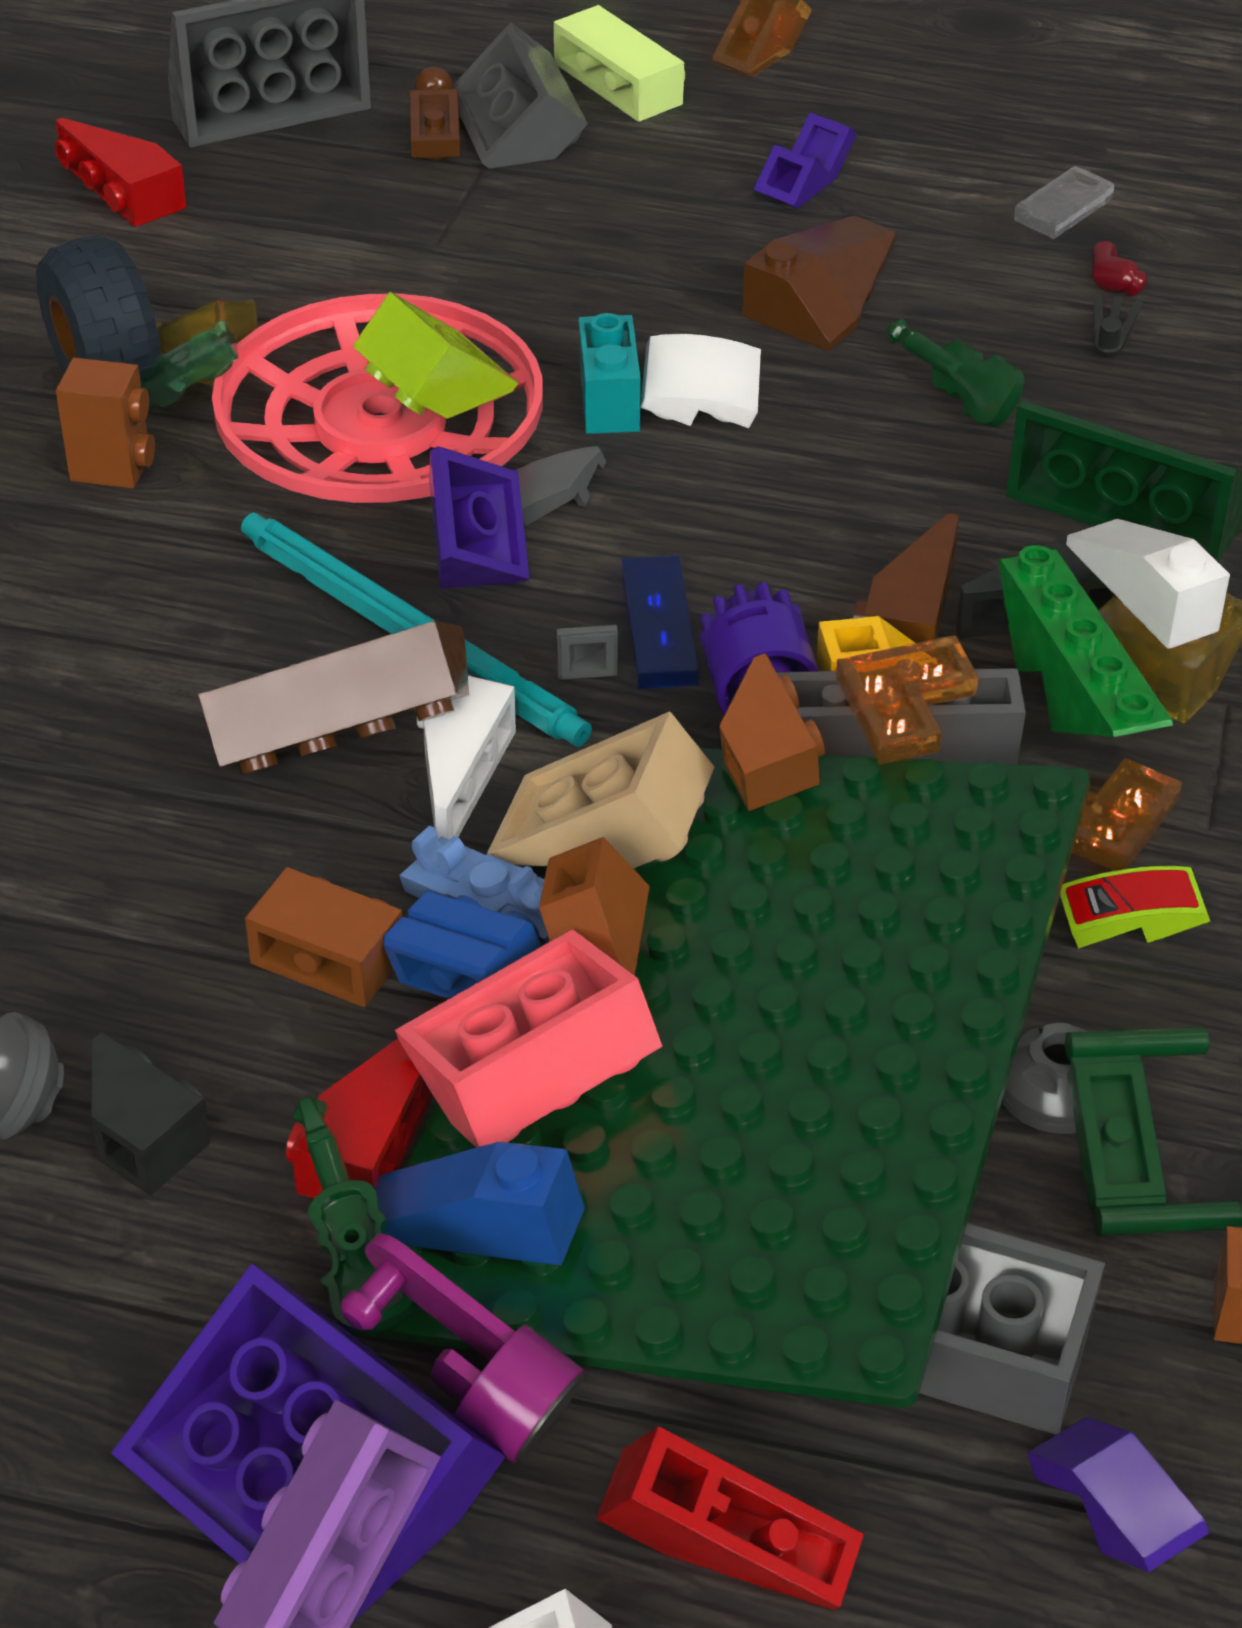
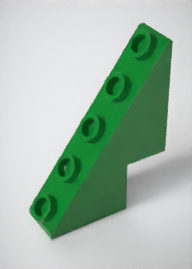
M1032 545L1023 548L1019 556L998 560L1015 667L1018 668L1019 672H1042L1051 732L1118 737L1173 726L1172 718L1057 549L1051 550L1044 546Z

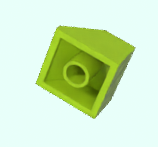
M392 292L388 293L353 344V347L369 361L365 370L390 388L395 384L399 389L394 396L409 409L420 415L428 408L448 419L509 394L518 385V382L460 331Z

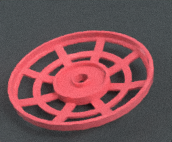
M364 294L338 297L309 304L284 313L256 328L242 339L223 360L214 380L212 403L216 428L226 448L243 466L263 479L290 491L320 499L351 503H390L431 496L429 485L430 465L415 469L409 459L421 454L430 447L436 448L439 446L468 456L472 454H486L480 460L499 466L506 464L525 446L537 428L543 410V377L537 359L526 343L510 328L487 314L458 303L433 297L396 294L457 329L463 335L475 339L494 350L514 369V372L509 374L518 382L514 391L522 387L524 388L527 397L526 417L516 432L509 438L488 437L494 423L493 401L497 399L475 407L478 411V418L474 431L470 436L445 432V417L426 408L422 415L414 412L394 396L399 389L395 384L390 388L365 370L369 361L353 347V344L359 337L356 323L369 322L388 294ZM333 327L341 349L314 358L295 368L289 374L264 359L274 350L295 339ZM340 367H347L348 373L333 379L321 390L306 384L324 373ZM249 372L274 387L266 403L265 425L232 422L231 420L233 397L241 381ZM294 398L313 407L315 424L282 425V416L288 401ZM241 440L271 442L275 450L286 461L304 471V473L297 474L270 463L250 450ZM320 441L333 454L318 464L299 453L290 442ZM354 462L386 463L391 474L365 475L343 471Z

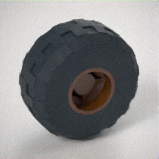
M101 235L77 238L49 248L36 267V288L47 335L64 374L73 358L136 364L139 367L141 388H149L160 372V338L147 290L139 276L136 265L127 254L126 249L120 243H117L116 240L105 238Z

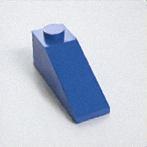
M494 1142L382 1174L375 1187L380 1200L381 1212L385 1215L388 1222V1227L384 1234L397 1239L406 1246L560 1266L564 1261L585 1210L567 1149L506 1142Z

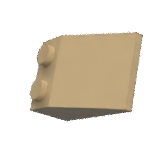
M669 711L526 774L487 854L514 865L547 866L550 857L604 837L632 868L653 860L659 862L669 860L677 855L688 841L687 834L698 808L705 799L704 792L715 767Z

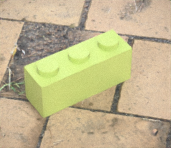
M597 5L554 21V60L557 66L636 121L640 122L683 104L684 62L601 6Z

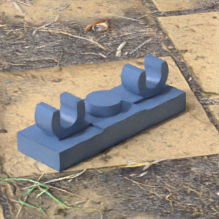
M430 825L412 841V850L417 859L399 875L404 892L420 898L426 890L454 899L459 895H466L476 900L483 908L503 914L510 910L521 912L537 927L541 946L550 942L539 910L544 879L537 877V874L533 873L531 867L525 866L521 868L490 854H482L464 846L460 838L456 836L450 839L441 836L438 839L435 827Z

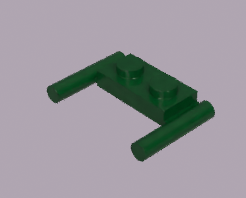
M1205 1027L1066 1033L1065 1053L1071 1063L1067 1078L1089 1208H1095L1094 1227L1098 1236L1226 1230L1227 1226L1241 1227L1242 1210L1237 1200L1166 1204V1191L1143 1062L1140 1057L1206 1055L1209 1049V1036Z

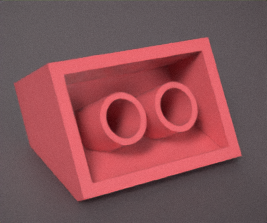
M573 929L395 1029L399 1042L450 1123L476 1148L494 1142H509L523 1128L554 1110L572 1105L579 1099L581 1094L613 1075L631 1070L642 1058L663 1047L638 978Z

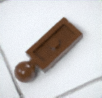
M437 66L423 69L416 78L415 90H410L412 158H426L436 161L447 157H460L458 89H453V82L448 72Z

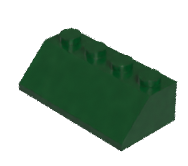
M1023 400L1017 406L1006 497L1092 526L1120 519L1194 539L1218 563L1220 562L1239 533L1242 524V475L1237 469Z

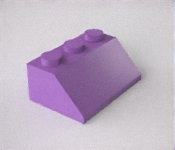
M335 1399L329 1412L318 1417L307 1432L302 1445V1455L304 1458L289 1486L281 1488L267 1505L262 1518V1529L264 1531L249 1559L238 1564L226 1580L221 1593L223 1606L214 1624L218 1628H350L441 1456Z

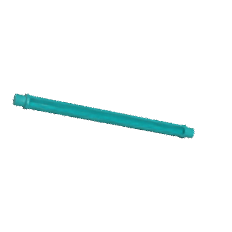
M254 512L250 513L243 520L241 531L246 537L253 540L254 546L293 572L300 573L310 583L388 633L394 634L436 621L279 521L272 518L266 519ZM465 639L468 676L514 686L516 715L555 740L564 739L575 747H580L586 743L591 735L592 725L577 716L575 708L534 682L525 680L519 676L518 672Z

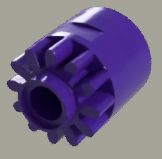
M767 582L759 583L756 591H746L743 585L738 584L734 587V595L728 600L722 596L713 598L716 614L709 612L702 614L700 617L704 630L700 634L717 701L724 716L753 658L766 653L776 672L819 671L799 606L792 604L786 589L776 592L772 597Z

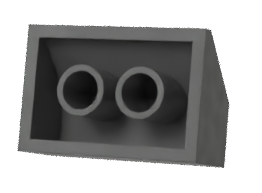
M512 22L505 27L453 85V89H458V110L461 120L482 164L489 169L556 159L566 147L573 145L578 140L582 130L588 125L551 53Z
M967 1223L919 1394L1055 1435L1060 1433L1078 1374L1104 1273L1105 1262Z

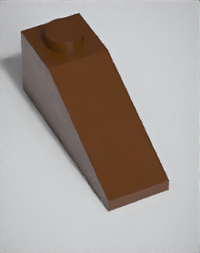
M947 513L873 577L868 600L857 599L853 618L879 616L934 657L955 560L959 514Z

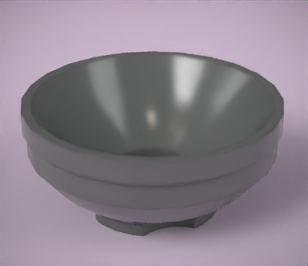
M17 1012L6 1013L0 1017V1140H6L25 1130L34 1122L39 1123L51 1113L54 1100L62 1088L64 1079L63 1063L58 1062L54 1044L44 1025L33 1020L31 1017Z
M1049 1023L1033 1026L1021 1031L1001 1102L1009 1113L1022 1123L1041 1131L1057 1134L1077 1133L1067 1078L1071 1065H1062L1051 1061L1045 1056L1043 1050L1055 1044L1065 1045L1067 1032H1086V1030L1072 1026L1069 1023Z

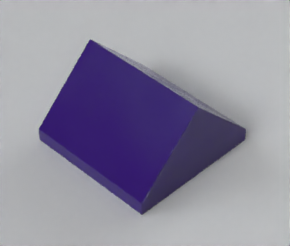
M438 446L431 449L429 485L440 589L521 583L529 580L518 471Z

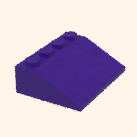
M252 1263L111 1452L112 1455L239 1564L249 1559L264 1531L262 1529V1518L270 1500L281 1488L289 1486L304 1458L302 1455V1445L307 1432L318 1417L329 1412L335 1399L441 1456L352 1624L461 1520L505 1459L503 1453L455 1418L454 1414L290 1285Z

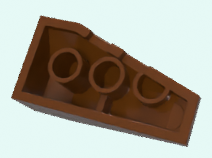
M853 215L772 240L744 263L742 316L830 351L858 327L862 318V308L865 301L870 299L877 274L882 272L896 241V231Z

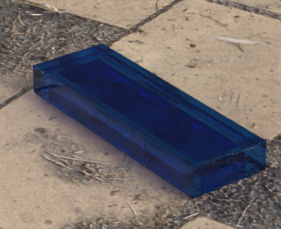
M679 555L621 558V575L638 689L698 685L699 669Z

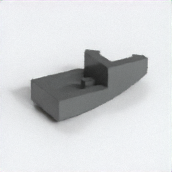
M598 446L573 449L554 454L515 470L518 471L523 522L525 526L572 499L576 501L578 506L586 507L591 496L587 489L595 470H603L607 462Z

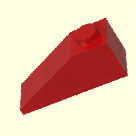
M399 1039L393 1041L318 1096L319 1100L325 1101L328 1109L324 1120L335 1135L350 1180L365 1181L371 1184L374 1189L382 1174L399 1169L433 1098V1094L399 1042ZM296 1122L288 1138L286 1159L288 1162L293 1163L296 1194L315 1198L323 1190L306 1145L305 1128L299 1122Z
M660 1426L623 1448L596 1520L666 1556L831 1610L841 1607L864 1537L863 1533Z

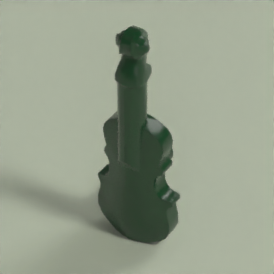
M902 318L895 322H890L886 329L889 341L891 343H901L904 349L931 365L932 383L935 387L946 391L948 395L957 399L962 398L964 403L963 414L973 417L978 423L987 427H997L1009 418L1024 388V375L1021 369L1006 363L1005 358L997 354L984 361L982 352L973 349L969 344L960 340L951 341L944 347H941L922 333L908 329L906 321Z
M308 1095L299 1099V1104L295 1107L293 1118L305 1128L306 1145L323 1190L313 1199L308 1209L309 1219L319 1234L317 1242L323 1252L331 1254L333 1260L331 1271L323 1276L320 1282L323 1288L329 1291L333 1315L344 1329L359 1334H372L388 1330L404 1321L417 1307V1304L401 1291H398L381 1310L382 1319L373 1330H358L350 1325L342 1316V1299L351 1290L357 1292L376 1270L366 1255L365 1247L376 1234L385 1233L388 1222L385 1215L381 1212L380 1200L373 1186L365 1181L350 1180L335 1135L324 1120L328 1109L326 1102Z

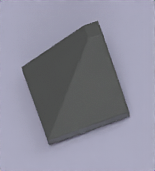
M617 625L557 629L558 680L617 676Z

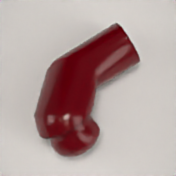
M1102 241L1094 246L1092 250V274L1097 286L1110 292L1122 290L1127 296H1136L1144 289L1147 283V276L1145 272L1138 269L1137 263L1130 259L1119 258L1117 247L1109 241Z

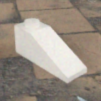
M1120 519L1067 535L1066 545L1167 649L1219 631L1230 574L1194 539Z
M468 676L469 695L452 700L454 712L424 721H418L417 717V726L424 729L425 759L433 823L438 839L441 836L446 839H450L453 836L459 837L516 732L514 686Z

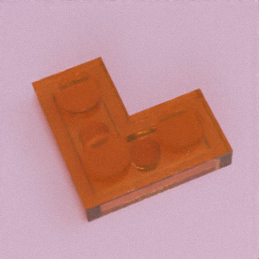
M956 635L837 659L836 679L879 765L940 752L942 732L928 705L975 696L979 678Z
M1125 758L1097 794L1089 791L1072 852L1114 871L1127 869L1178 802L1182 782Z

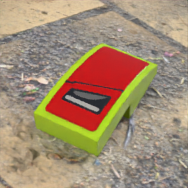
M1149 866L1111 871L1065 883L1060 893L1069 926L1078 949L1138 928H1142L1147 943L1211 922L1191 867Z

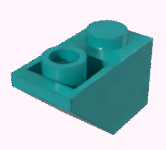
M602 313L596 316L579 317L582 404L586 434L640 432L641 378L632 315Z

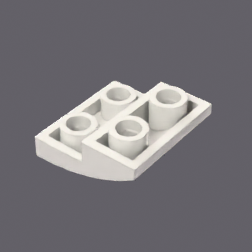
M665 334L650 336L646 344L640 408L651 411L662 419H673L691 426L700 410L710 414L719 421L732 422L749 428L758 413L761 349L741 342L706 335Z

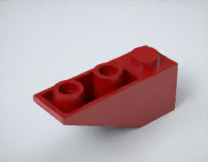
M65 118L55 120L58 140L55 141L54 148L62 167L71 170L82 180L88 190H93L107 202L113 212H118L134 227L187 208L182 165L158 144Z

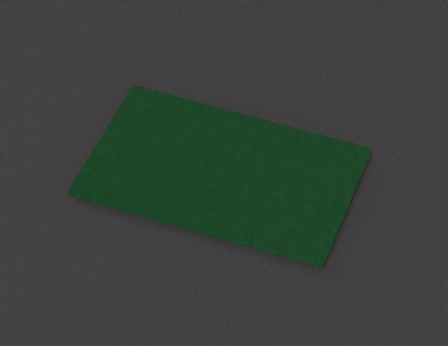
M700 748L715 768L704 792L705 799L698 808L687 834L688 841L677 855L663 862L653 860L633 868L650 886L635 976L639 980L663 1047L642 1058L631 1070L613 1075L581 1094L579 1099L572 1105L554 1110L523 1128L514 1139L506 1142L567 1149L585 1210L562 1265L413 1246L407 1247L515 1332L521 1326L527 1324L578 1365L906 1408L913 1405L919 1397L1090 790L1089 773L1082 768L824 755L818 757L819 785L748 811L724 765L722 749ZM547 866L545 867V869H544V871H543V873H542V875H541V878L544 879V880H545V875H546ZM436 1102L407 1167L476 1148L450 1123L438 1102ZM418 1305L404 1321L388 1330L372 1334H359L348 1331L352 1335L475 1351Z

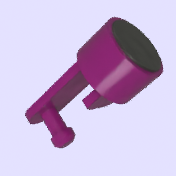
M382 1233L376 1234L365 1247L366 1255L376 1270L357 1292L351 1290L342 1299V1316L350 1325L358 1330H373L382 1319L381 1310L398 1291H401L486 1358L489 1363L481 1372L453 1349H444L434 1362L431 1377L438 1388L460 1404L456 1410L455 1418L503 1453L505 1458L512 1464L516 1463L519 1459L522 1460L538 1444L568 1405L583 1380L584 1369L527 1324H524L515 1332L397 1239Z

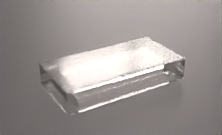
M1074 166L1018 203L1015 207L1014 220L1055 239L1112 200L1114 184Z

